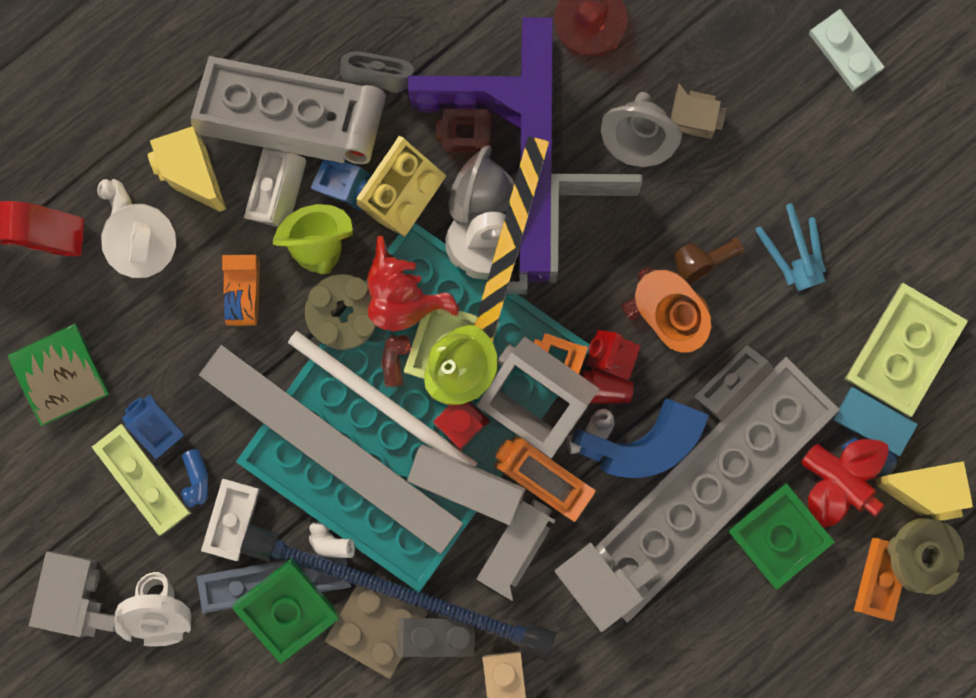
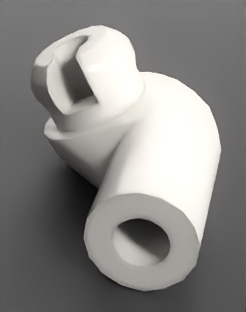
M104 179L99 183L97 189L98 196L102 199H108L112 206L111 215L122 207L132 204L126 189L120 181Z
M606 409L597 410L591 417L585 431L607 440L614 427L612 413ZM573 435L566 437L567 448L570 454L578 453L581 446L571 442Z

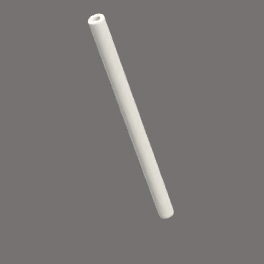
M298 331L291 336L288 341L290 345L432 449L474 467L477 466L478 463Z

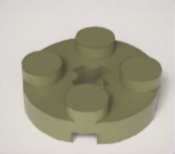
M340 274L325 278L310 290L305 305V319L310 332L322 344L335 350H351L365 344L375 332L377 326L368 317V305L372 298L366 282L351 275ZM344 302L346 307H353V313L348 315V321L345 323H341L339 317L332 316V311L338 308L337 304Z
M927 518L912 520L904 525L897 536L893 537L888 544L892 570L899 583L906 590L935 595L946 591L957 581L960 573L956 571L959 567V560H964V547L959 534L947 523ZM924 549H932L933 552L929 557V565L922 562Z

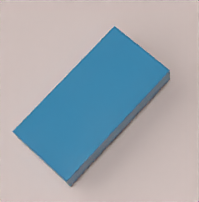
M854 387L849 389L839 407L840 410L832 419L865 439L879 440L888 444V452L893 453L896 457H900L918 425Z

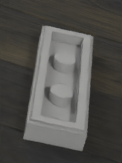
M425 445L419 447L407 479L409 483L508 525L514 522L526 490L524 487Z

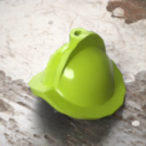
M315 204L303 207L288 215L281 222L273 238V245L286 246L292 258L307 270L320 274H329L339 260L342 249L341 239L353 235L351 219L344 210L332 205Z
M473 325L458 327L442 337L432 347L424 373L425 388L431 397L446 405H462L479 398L491 386L497 372V353L492 340L481 328Z

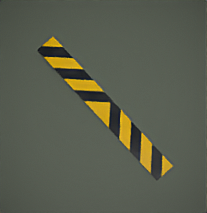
M530 136L527 138L474 325L481 328L492 341L549 141Z

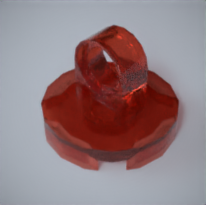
M559 0L554 15L556 35L562 45L575 55L603 56L615 49L624 37L627 25L626 7L622 0Z

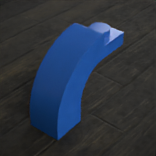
M665 398L655 425L639 440L630 443H616L576 428L571 442L581 446L579 454L600 462L602 455H604L599 469L606 473L625 478L648 477L673 467L692 450L702 434L709 415Z

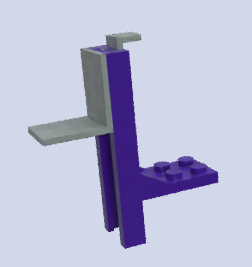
M522 17L521 77L408 76L411 107H418L419 112L437 113L440 111V108H455L457 113H475L477 108H485L520 129L521 160L528 136L549 141L520 243L519 282H509L506 294H527V282H557L559 195L638 196L642 185V175L551 174L552 18Z

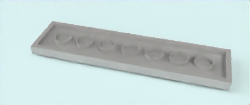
M787 357L595 547L597 548L601 544L612 557L615 563L610 568L613 572L619 568H624L628 564L635 571L648 560H651L659 571L658 574L644 584L649 590L643 596L644 600L622 616L627 623L840 410Z

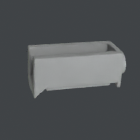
M535 499L532 500L530 505L523 501L517 511L514 522L506 528L477 580L513 601L510 585L517 586L551 528L547 527L546 524L548 522L554 524L555 520L549 517L553 510Z

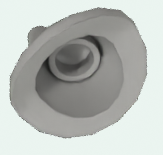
M645 92L638 93L634 102L608 111L603 117L601 126L604 145L611 154L627 165L639 167L658 165L673 155L682 139V132L679 126L667 116L662 108L650 102L651 97Z
M484 146L480 152L469 159L456 177L449 198V211L456 221L468 223L471 213H503L508 209L514 182L502 167L490 159L491 146Z

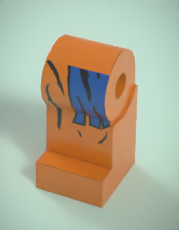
M222 255L226 326H256L259 312L260 259L257 255Z

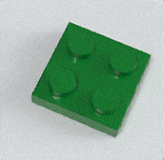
M787 483L727 531L775 590L779 589L835 543Z
M292 558L234 602L232 607L235 613L280 664L339 620L340 616L339 612Z

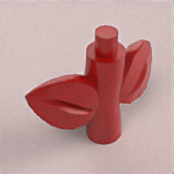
M873 439L857 440L846 446L840 458L819 444H816L805 455L801 464L823 478L812 488L808 497L809 511L823 528L830 527L841 521L846 516L850 504L860 512L866 509L875 517L883 510L885 505L875 498L877 491L866 481L875 478L884 467L888 456V444Z

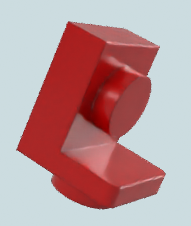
M597 330L596 336L589 346V357L586 366L629 381L641 346L623 339L622 335L616 332Z

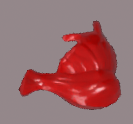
M383 236L377 237L376 256L367 277V286L372 298L368 305V317L373 324L383 330L400 331L415 325L434 310L443 309L452 315L458 316L460 307L453 295L446 292L428 296L423 294L416 284L421 281V277L403 273L405 270H414L416 264L393 258V255L389 254Z

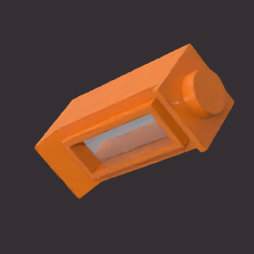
M515 435L511 441L507 439L499 447L495 458L498 459L494 464L496 469L574 522H576L596 490L565 470L524 439Z

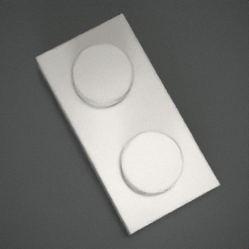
M222 479L201 551L234 561L240 560L241 544L250 525L260 489Z

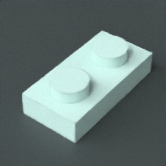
M841 9L809 32V35L852 91L863 85L884 68L883 64Z

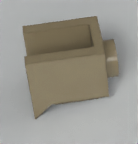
M679 83L670 119L679 126L684 134L712 139L715 129L722 130L726 108L720 107L721 101L715 100L716 96L690 91L688 95Z

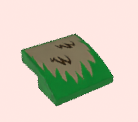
M76 323L8 354L15 375L40 426L109 395V390L92 359V353Z

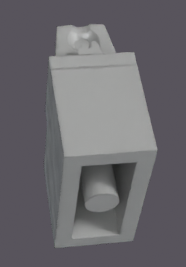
M589 543L555 569L554 572L597 628L603 632L644 600L643 596L649 592L644 584L658 574L659 571L651 560H648L635 571L628 564L624 568H619L613 572L610 566L615 562L601 544L595 548L592 543Z
M46 551L29 626L76 637H94L96 629L116 632L114 627L115 615L100 612L102 603L96 602V599L89 598L90 591H96L100 579V570L96 569L97 561Z

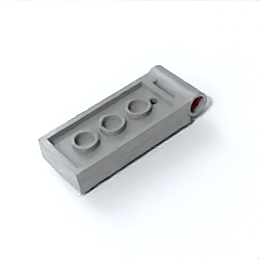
M209 56L191 115V125L199 135L340 163H344L347 160L355 164H366L371 159L386 94L374 86H360Z

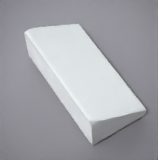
M263 147L244 218L278 227L288 215L293 213L306 166V159L294 153Z

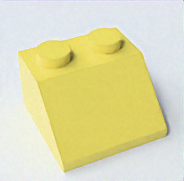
M193 126L150 140L153 152L148 153V158L154 174H158L161 181L166 180L174 190L219 212L226 210L204 140Z
M964 461L875 478L876 485L920 516L932 514V519L938 521L963 517L962 509L973 507Z

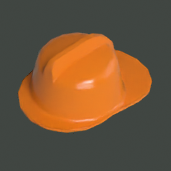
M654 270L641 279L635 293L636 305L642 317L670 349L678 352H692L702 347L708 340L712 328L711 315L706 301L677 273L668 270Z

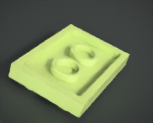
M902 283L844 380L910 418L968 321Z

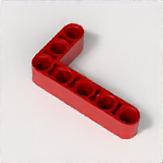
M0 201V245H17L61 256H82L85 219L32 203Z

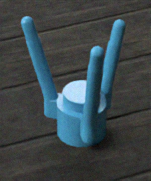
M790 203L786 208L801 255V259L791 262L792 270L763 228L757 227L756 233L784 273L787 284L795 283L797 290L801 291L826 282L823 275L826 269L822 260L816 219L814 217L809 219L813 255H809L794 206Z

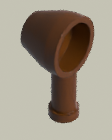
M737 237L730 239L728 243L709 253H706L694 243L687 244L674 254L678 275L687 281L688 284L694 283L710 273L716 265L735 255L743 254L744 249Z

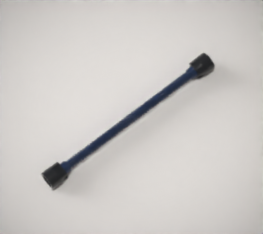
M253 524L249 525L240 548L241 553L267 562L270 561L271 557L278 560L285 558L286 561L292 558L300 566H308L309 569L312 568L314 571L317 569V572L321 571L323 574L326 572V575L331 574V577L335 575L337 579L340 577V580L344 579L345 582H353L354 585L358 584L359 587H367L368 590L372 589L373 592L376 590L377 593L381 592L382 595L384 593L385 596L390 595V598L394 597L396 600L399 598V601L404 600V603L408 602L410 605L413 603V606L417 605L418 608H426L427 611L431 610L432 613L436 611V614L440 613L441 616L445 615L446 618L449 616L450 619L454 618L455 621L458 619V622L463 621V624L467 623L469 626L472 624V627L477 626V629L481 628L483 631L486 629V632L490 631L491 634H500L499 636H504L505 639L509 637V640H512L511 643L520 646L519 652L547 661L557 632L528 623L526 628L520 625L512 627L511 624L507 625L506 622H498L497 619L493 620L492 617L489 619L488 616L484 617L483 614L481 616L479 613L475 614V611L470 612L469 609L467 611L466 608L461 609V606L457 608L455 604L452 606V603L448 604L447 601L443 603V600L438 601V598L434 599L433 596H425L424 593L420 594L419 591L416 593L415 590L411 591L410 588H402L401 585L397 586L396 583L393 585V582L388 583V580L384 581L382 578L379 580V577L375 578L374 575L370 577V574L366 575L365 572L361 573L359 570L356 572V569L352 570L351 567H343L342 564L338 565L337 562L334 564L333 561L329 562L328 559L325 560L323 557L320 559V556L316 557L314 554L311 556V553L306 551L302 552L300 549L297 551V548L288 547L286 542L278 540V533Z

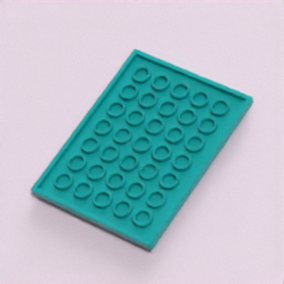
M416 223L413 224L405 237L399 234L389 247V254H392L393 258H397V260L414 262L416 264L414 270H405L403 273L421 277V281L416 284L422 290V293L427 296L445 292L452 294L460 307L459 311L477 316L487 280L472 278L466 275V271L461 269L460 266L457 268L449 259L446 252V244ZM518 294L505 295L498 320V329L493 341L497 353V361L509 344L516 347L524 337L533 343L535 339L542 341L545 333L588 347L585 357L588 355L590 346L588 343ZM346 307L339 317L341 323L348 321V315L353 313V307ZM420 321L400 331H389L376 327L375 332L365 344L351 350H335L322 343L318 346L455 446L433 423L449 405L434 400L425 388L424 379L404 373ZM551 346L548 352L563 364L565 363L568 352ZM311 359L308 360L286 391L287 394L405 481L408 479L419 447L425 445L431 448ZM497 364L496 374H498L499 370L502 367L499 364ZM515 366L500 389L501 392L541 420L558 397L556 393L517 366ZM483 393L479 398L471 402L490 422L461 451L478 463L477 468L501 478L504 473L494 467L498 460L495 458L499 447L507 439L511 441L514 435L519 438L521 437L477 406L485 394ZM264 423L236 461L340 537L352 539L357 549L419 592L477 512L409 483L463 523L440 554Z

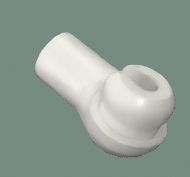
M319 521L310 525L311 535L309 536V542L316 554L324 558L353 557L355 544L352 539H335L333 534L330 533V529Z

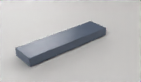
M324 558L325 560L328 559L329 562L333 561L334 564L337 562L338 565L342 564L343 567L347 566L348 568L347 558ZM287 561L196 576L202 613L231 609L234 602ZM297 563L320 592L352 587L349 581L340 580V577L337 579L335 575L331 577V574L326 575V572L323 574L321 571L317 572V569L314 571L312 568L309 569L308 566H300Z

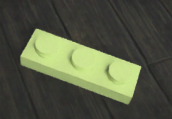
M123 424L92 446L93 450L159 536L164 535L191 514Z

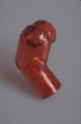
M393 334L385 340L381 359L385 388L404 385L399 355L408 354L411 350L409 338L405 334L399 336Z

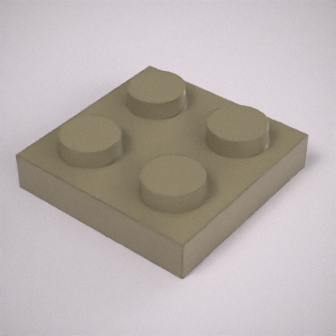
M357 584L341 611L339 620L333 625L325 642L390 679L402 657L398 656L399 618H425L427 612L417 606H413V604H408V602L404 603V600L399 601V598L397 600L394 597L390 598V595L385 596V593L382 595L381 592L377 593L376 590L373 592L372 589L368 590L367 587H359Z

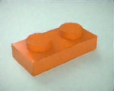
M872 538L854 611L894 621L902 585L892 570L891 556L888 553L889 541Z

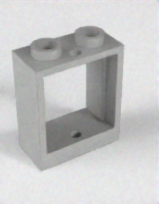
M524 337L516 347L509 344L501 354L497 364L502 367L498 374H495L491 386L484 392L485 394L477 406L545 455L552 458L600 389ZM515 366L570 403L554 428L500 391Z

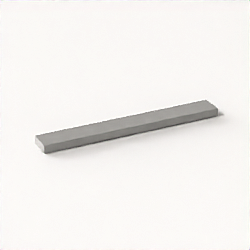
M222 345L200 372L199 376L440 554L463 525L461 521Z

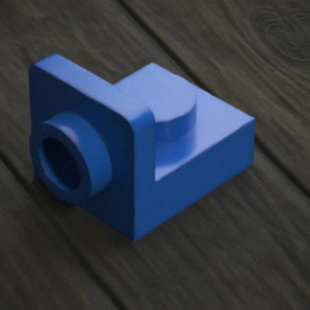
M323 159L311 189L319 194L347 203L356 210L363 211L357 206L356 198L372 175L361 167L347 162L340 163Z
M151 395L144 399L140 397L133 401L126 408V415L122 418L126 428L155 459L160 457L184 436L182 430L162 410Z

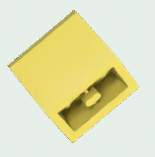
M399 136L356 198L357 206L378 223L405 237L446 175L409 142Z

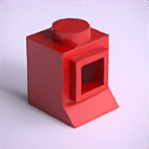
M471 401L462 405H449L433 421L434 425L459 450H462L490 422Z

